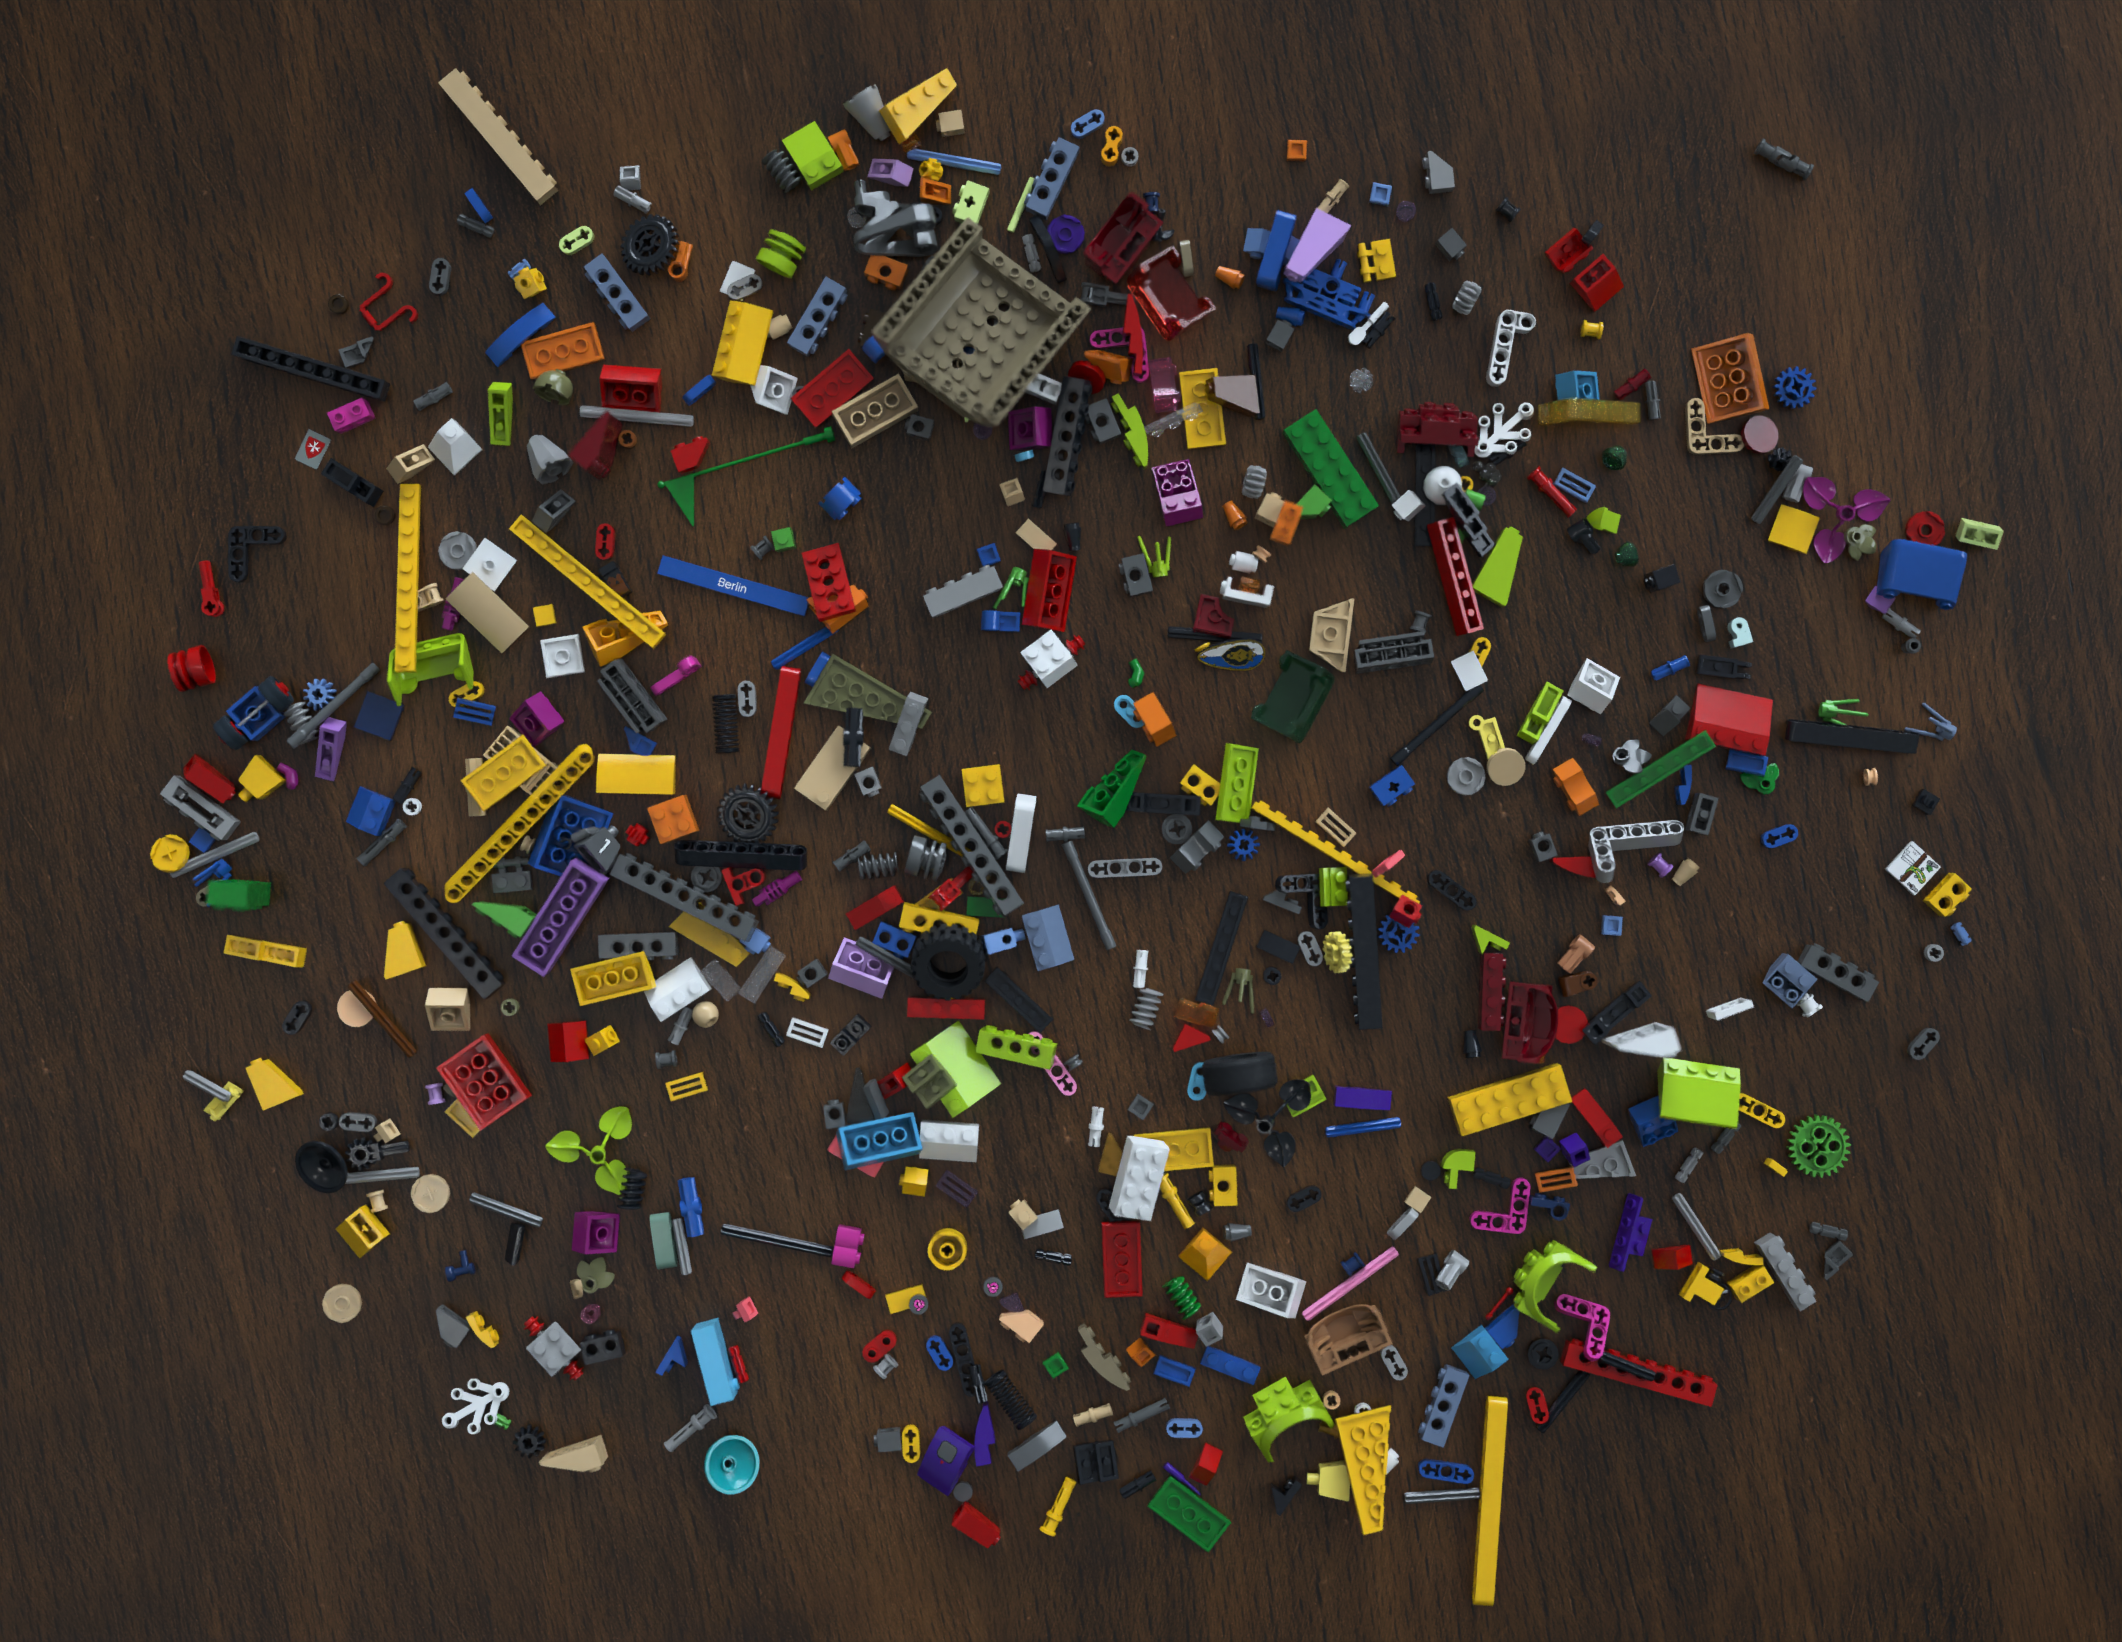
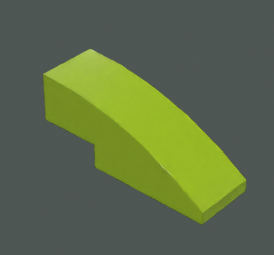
M1549 682L1545 683L1517 734L1518 737L1532 745L1539 740L1545 725L1549 722L1563 693L1562 689Z

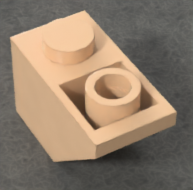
M1030 1310L1001 1313L999 1316L1000 1324L1005 1329H1012L1016 1332L1015 1336L1022 1342L1026 1340L1030 1343L1044 1325V1321Z

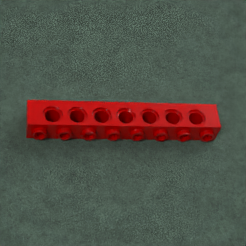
M1572 1338V1341H1565L1560 1363L1563 1366L1712 1407L1718 1385L1712 1381L1713 1378L1710 1376H1694V1372L1683 1369V1372L1676 1371V1367L1665 1364L1662 1367L1653 1360L1646 1359V1362H1644L1635 1355L1628 1354L1626 1357L1620 1355L1621 1352L1609 1349L1608 1353L1653 1370L1655 1374L1658 1372L1662 1374L1659 1380L1648 1381L1626 1371L1617 1370L1616 1367L1606 1363L1598 1365V1360L1590 1361L1587 1358L1580 1360L1579 1356L1584 1352V1342ZM1594 1344V1347L1590 1349V1351H1592V1355L1597 1354V1352H1595L1596 1344ZM1680 1378L1679 1384L1672 1386L1673 1379ZM1698 1383V1388L1695 1391H1691V1385Z

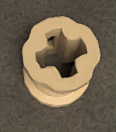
M383 1189L366 1194L371 1202V1213L388 1208V1205H385Z

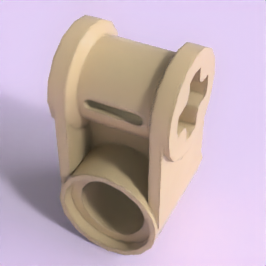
M437 583L427 585L418 590V612L444 602V599L440 597L437 590Z

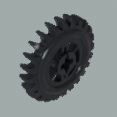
M650 214L647 218L642 216L641 221L636 219L635 225L630 224V230L625 231L627 236L622 237L624 243L620 245V248L623 249L621 255L623 256V262L634 273H639L643 276L645 271L648 276H651V270L655 274H658L657 267L665 271L663 263L670 266L668 258L675 259L671 252H679L674 247V245H680L675 239L679 238V235L676 233L677 228L666 217H661L658 214L655 216Z
M745 783L741 790L740 785H736L735 791L733 788H730L729 794L725 792L723 794L724 799L719 800V803L722 805L717 807V810L721 812L717 814V817L722 819L719 825L725 826L722 831L729 832L727 837L734 836V842L740 839V842L747 841V843H753L754 841L755 843H760V839L766 841V836H772L773 833L770 830H776L777 827L773 824L778 823L779 819L773 817L777 816L779 812H775L773 809L777 807V804H770L774 797L767 799L768 791L761 794L762 787L755 791L754 784L748 789ZM748 802V804H746L745 806H743L741 803ZM735 810L738 812V816L736 817L734 816ZM739 819V821L744 824V827L741 826L736 820ZM752 824L754 827L747 828V825Z

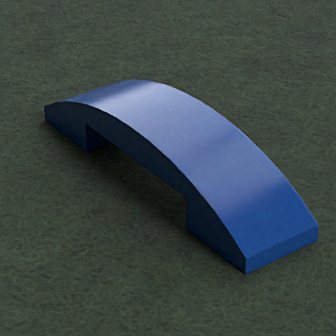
M544 303L538 305L502 333L485 353L497 367L501 366L512 356L511 353L539 329L543 330L556 317Z

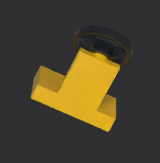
M1698 1262L1679 1295L1690 1302L1694 1294L1705 1299L1707 1304L1715 1310L1728 1308L1733 1300L1731 1289L1723 1283H1714L1705 1278L1709 1268ZM1729 1293L1730 1299L1728 1303L1724 1307L1720 1308V1302H1722L1725 1298V1295Z

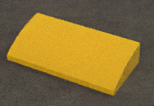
M598 754L596 793L675 794L676 755Z
M644 951L570 969L580 1006L656 987L655 979Z

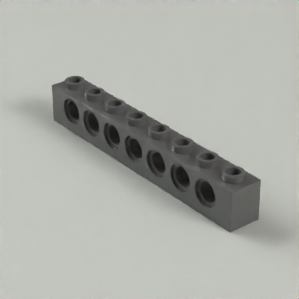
M938 775L922 785L919 789L921 800L929 804L931 815L934 819L938 818L941 822L940 828L942 832L950 836L952 847L955 851L959 850L962 854L961 860L963 864L971 868L973 879L976 883L980 882L983 886L982 892L987 899H991L994 903L992 907L998 916L1001 914L1004 918L1021 907L1024 902L941 776ZM940 795L944 801L941 804H937L934 802L933 797ZM946 811H951L954 814V818L947 820L943 814ZM961 827L965 833L962 836H958L955 834L954 829ZM972 843L975 846V850L968 852L965 849V844ZM982 859L986 865L983 868H979L976 866L975 861ZM993 875L996 878V883H987L986 876ZM1003 891L1007 897L1005 900H999L996 893Z
M629 853L626 856L619 854L610 873L611 876L745 942H750L759 923L758 920L754 919V914L747 911L743 914L737 911L739 907L729 902L725 905L721 903V898L713 894L709 897L699 887L694 886L692 889L687 886L688 882L680 878L674 880L670 878V873L664 870L658 872L653 869L654 865L644 861L641 864L636 861L637 857ZM636 866L638 874L633 877L631 870ZM650 875L655 876V882L652 885L648 883ZM671 883L672 890L671 892L666 893L665 886L666 884ZM687 891L689 898L684 902L681 896L683 892ZM704 899L706 907L700 910L698 904ZM718 908L723 910V915L720 918H717L715 915ZM735 916H738L740 923L735 927L732 924V920Z

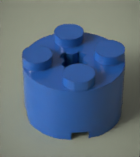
M846 477L842 479L844 481L843 484L839 482L824 497L826 500L824 503L822 501L818 503L833 520L836 518L841 520L848 513L846 508L850 504L854 507L862 499L859 496L861 492Z

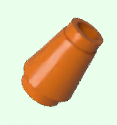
M1221 266L1218 267L1215 273V277L1233 289H1239L1245 278L1241 271Z
M1232 500L1222 506L1230 527H1233L1234 530H1238L1248 523L1246 520L1247 516Z

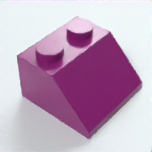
M1034 406L1008 412L1010 450L1051 447V408Z
M542 692L525 700L509 718L533 747H536L565 722Z
M594 1211L575 1212L572 1251L582 1254L617 1252L620 1214Z

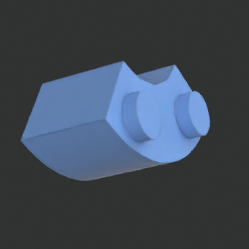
M1248 228L1243 251L1249 253L1251 258H1263L1271 231ZM1291 236L1283 265L1288 264L1300 241Z

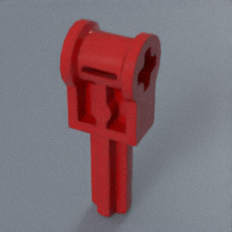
M207 560L199 562L203 589H201L203 599L201 609L208 616L219 617L224 612V605L220 601L218 589L215 588L211 562Z
M969 866L966 867L952 881L947 879L928 898L932 899L940 907V911L944 910L962 893L959 889L972 878L971 874L973 871Z

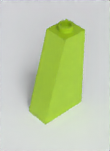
M1505 527L1495 542L1496 545L1491 549L1472 583L1475 593L1502 608L1508 603L1523 536L1519 535L1520 531L1513 527Z

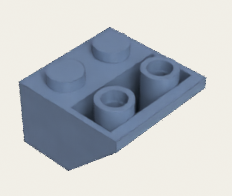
M1782 953L1769 968L1763 984L1790 1008H1793L1818 979L1789 954Z

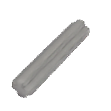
M185 1071L183 1075L185 1081L223 1102L230 1100L231 1093L193 1071Z
M676 1218L672 1220L680 1270L682 1275H688L692 1273L683 1219Z

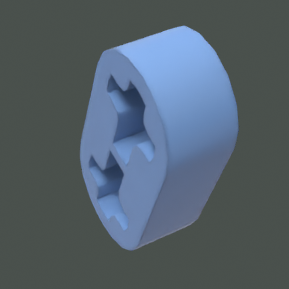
M1095 109L1076 119L1071 125L1072 135L1075 138L1081 139L1101 128L1105 119L1103 112ZM1093 115H1095L1096 117H1101L1099 119V123H1096V121H1094L1089 124V122L1093 120ZM1085 124L1087 125L1083 128L1082 133H1080L1079 131L1075 132L1076 125H1079L1080 127H1082Z
M1173 1418L1166 1424L1168 1435L1174 1438H1197L1203 1431L1202 1424L1197 1419ZM1174 1423L1177 1424V1427H1183V1429H1177L1175 1433L1169 1428L1173 1427ZM1192 1424H1196V1427L1199 1429L1196 1430V1433H1192V1430L1186 1429V1427H1192Z

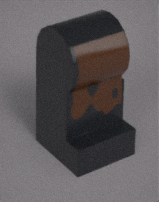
M611 561L599 569L600 574L604 577L609 587L619 596L624 598L632 593L616 562Z

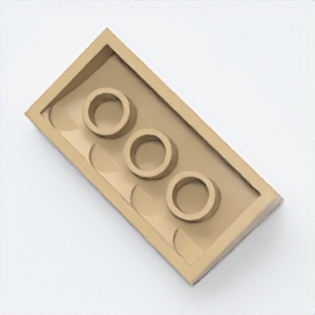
M474 572L446 598L501 653L529 627Z

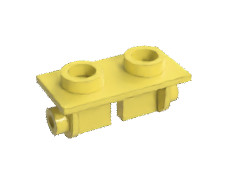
M229 1081L223 1089L231 1093L230 1100L223 1102L214 1097L203 1110L210 1114V1119L215 1122L221 1119L224 1113L244 1092L243 1089Z

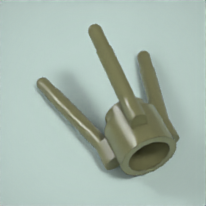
M1236 968V972H1232L1222 1005L1226 1004L1235 980L1236 984H1240L1238 1002L1241 1003L1244 985H1247L1248 982L1250 1012L1254 1014L1253 975H1250L1251 970Z

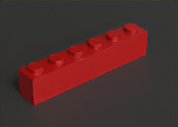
M1452 517L1427 524L1456 636L1484 629L1455 519Z

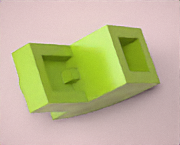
M1454 1149L1443 1157L1440 1166L1443 1169H1448L1447 1172H1444V1183H1446L1448 1188L1457 1189L1458 1170L1474 1171L1475 1151Z

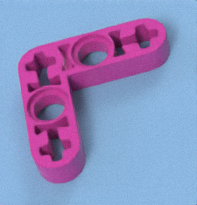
M1123 328L1097 330L1090 336V345L1095 349L1129 346V342H1125L1126 336L1122 335L1123 339L1119 343H1115L1112 340L1114 333L1122 335ZM1142 328L1143 362H1145V365H1142V372H1146L1142 379H1139V376H1133L1135 358L1130 356V358H1133L1131 367L1132 378L1137 383H1143L1149 377L1146 339ZM1106 334H1109L1110 344H1106L1107 340L1101 341L1100 345H1097L1095 341L1093 342L1096 335H1099L1100 338H1106Z
M689 656L677 664L679 669L650 687L655 696L660 695L699 670L702 666L698 659Z
M1522 1177L1516 1178L1512 1182L1508 1214L1475 1211L1470 1215V1224L1479 1230L1514 1234L1522 1233L1526 1228L1530 1183ZM1523 1181L1526 1188H1522L1521 1194L1525 1195V1198L1515 1197V1194L1519 1195V1189L1516 1185H1520V1182ZM1518 1200L1524 1203V1207L1520 1211L1514 1209V1203ZM1513 1213L1523 1214V1217H1518V1222L1521 1223V1226H1518L1517 1229L1512 1226V1223L1516 1222V1216H1512ZM1478 1215H1480L1482 1219L1488 1220L1489 1227H1487L1486 1222H1480L1477 1225L1474 1218H1478ZM1500 1217L1503 1223L1500 1227L1496 1228L1492 1224L1493 1219Z
M1567 1294L1560 1295L1554 1302V1307L1558 1312L1589 1322L1584 1355L1590 1361L1598 1360L1604 1352L1610 1320L1609 1310L1605 1306ZM1562 1300H1565V1304H1567L1565 1308H1563V1304L1560 1303ZM1578 1305L1586 1307V1314L1579 1313ZM1601 1311L1604 1317L1600 1320L1599 1324H1596L1599 1321L1597 1313ZM1594 1328L1601 1331V1338L1594 1337L1592 1333ZM1594 1343H1598L1595 1345V1352H1597V1354L1592 1355V1351H1590V1349L1594 1347Z

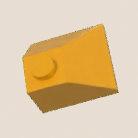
M1202 1227L1178 1257L1208 1281L1232 1251Z

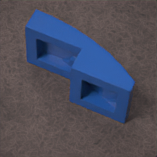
M1686 765L1680 769L1682 785L1674 786L1677 805H1684L1688 799L1692 782L1691 765Z

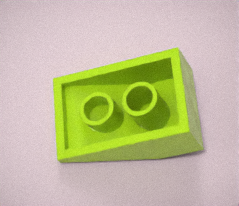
M815 121L782 140L811 190L844 172L842 164Z

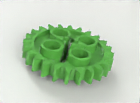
M1814 1115V1120L1807 1116V1122L1800 1120V1127L1794 1125L1796 1132L1790 1131L1789 1133L1793 1138L1787 1139L1792 1144L1786 1148L1792 1150L1788 1156L1794 1158L1791 1162L1792 1164H1798L1796 1169H1803V1173L1806 1175L1810 1172L1812 1177L1818 1174L1819 1177L1823 1178L1824 1172L1827 1176H1831L1830 1170L1837 1173V1166L1844 1167L1841 1161H1848L1844 1155L1851 1153L1846 1150V1147L1851 1146V1144L1845 1142L1850 1137L1843 1135L1846 1131L1845 1128L1839 1129L1841 1123H1834L1833 1118H1829L1827 1121V1116L1822 1115L1821 1119L1818 1115ZM1817 1128L1821 1129V1135L1819 1137H1815L1814 1132ZM1831 1141H1835L1836 1146L1833 1150L1829 1149V1143ZM1807 1142L1809 1148L1803 1152L1801 1149L1802 1145ZM1817 1143H1820L1821 1149H1817ZM1819 1155H1822V1156H1823V1161H1822V1163L1817 1164V1163H1816V1158H1817Z

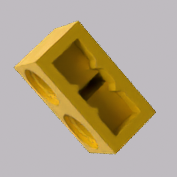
M1194 764L1180 782L1183 785L1181 789L1187 794L1193 793L1196 796H1201V804L1204 806L1207 804L1211 806L1219 796L1220 783ZM1192 775L1196 776L1199 780L1195 787L1188 784V778ZM1206 787H1211L1214 790V795L1211 798H1207L1203 794Z
M1948 873L1923 901L1937 915L1942 917L1950 916L1955 912V906L1969 897V892L1972 888L1956 873ZM1955 884L1958 886L1956 894L1952 891V887ZM1941 898L1945 900V906L1943 908L1939 906V901Z

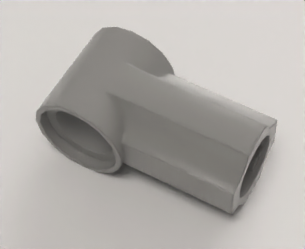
M1801 464L1785 487L1782 498L1798 503L1803 492L1804 481L1807 477H1811L1813 468Z
M1452 1250L1444 1260L1445 1265L1435 1280L1440 1288L1447 1291L1452 1288L1458 1276L1469 1265V1260L1455 1250Z

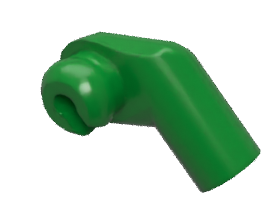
M1137 658L1129 662L1133 674L1132 678L1128 680V684L1132 688L1140 686L1144 677V671Z

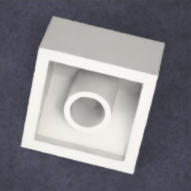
M1586 659L1571 684L1568 696L1601 714L1613 699L1620 677L1593 661Z

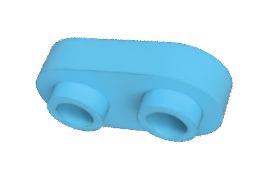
M1127 695L1118 696L1114 702L1115 710L1130 726L1134 728L1142 727L1144 725L1142 720L1139 722L1133 720L1135 716L1133 711L1136 710L1133 705L1135 702ZM1125 701L1127 707L1121 708L1120 702Z
M1198 1062L1193 1065L1188 1082L1187 1093L1191 1099L1196 1101L1203 1099L1206 1095L1203 1074L1199 1075L1197 1073V1070L1202 1068L1204 1062ZM1194 1087H1199L1200 1092L1197 1094L1194 1093Z

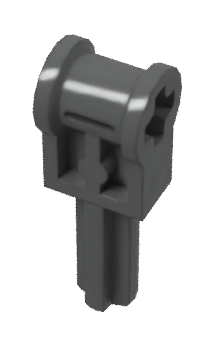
M1088 282L1081 283L1082 294L1079 300L1086 305L1106 307L1107 303L1126 305L1128 294L1108 291L1109 286Z

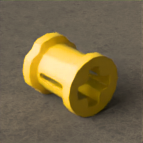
M1583 320L1581 337L1592 336L1601 339L1603 322L1598 324Z

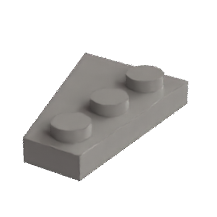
M1623 1140L1617 1141L1609 1148L1603 1146L1590 1151L1591 1159L1574 1167L1576 1179L1636 1176Z

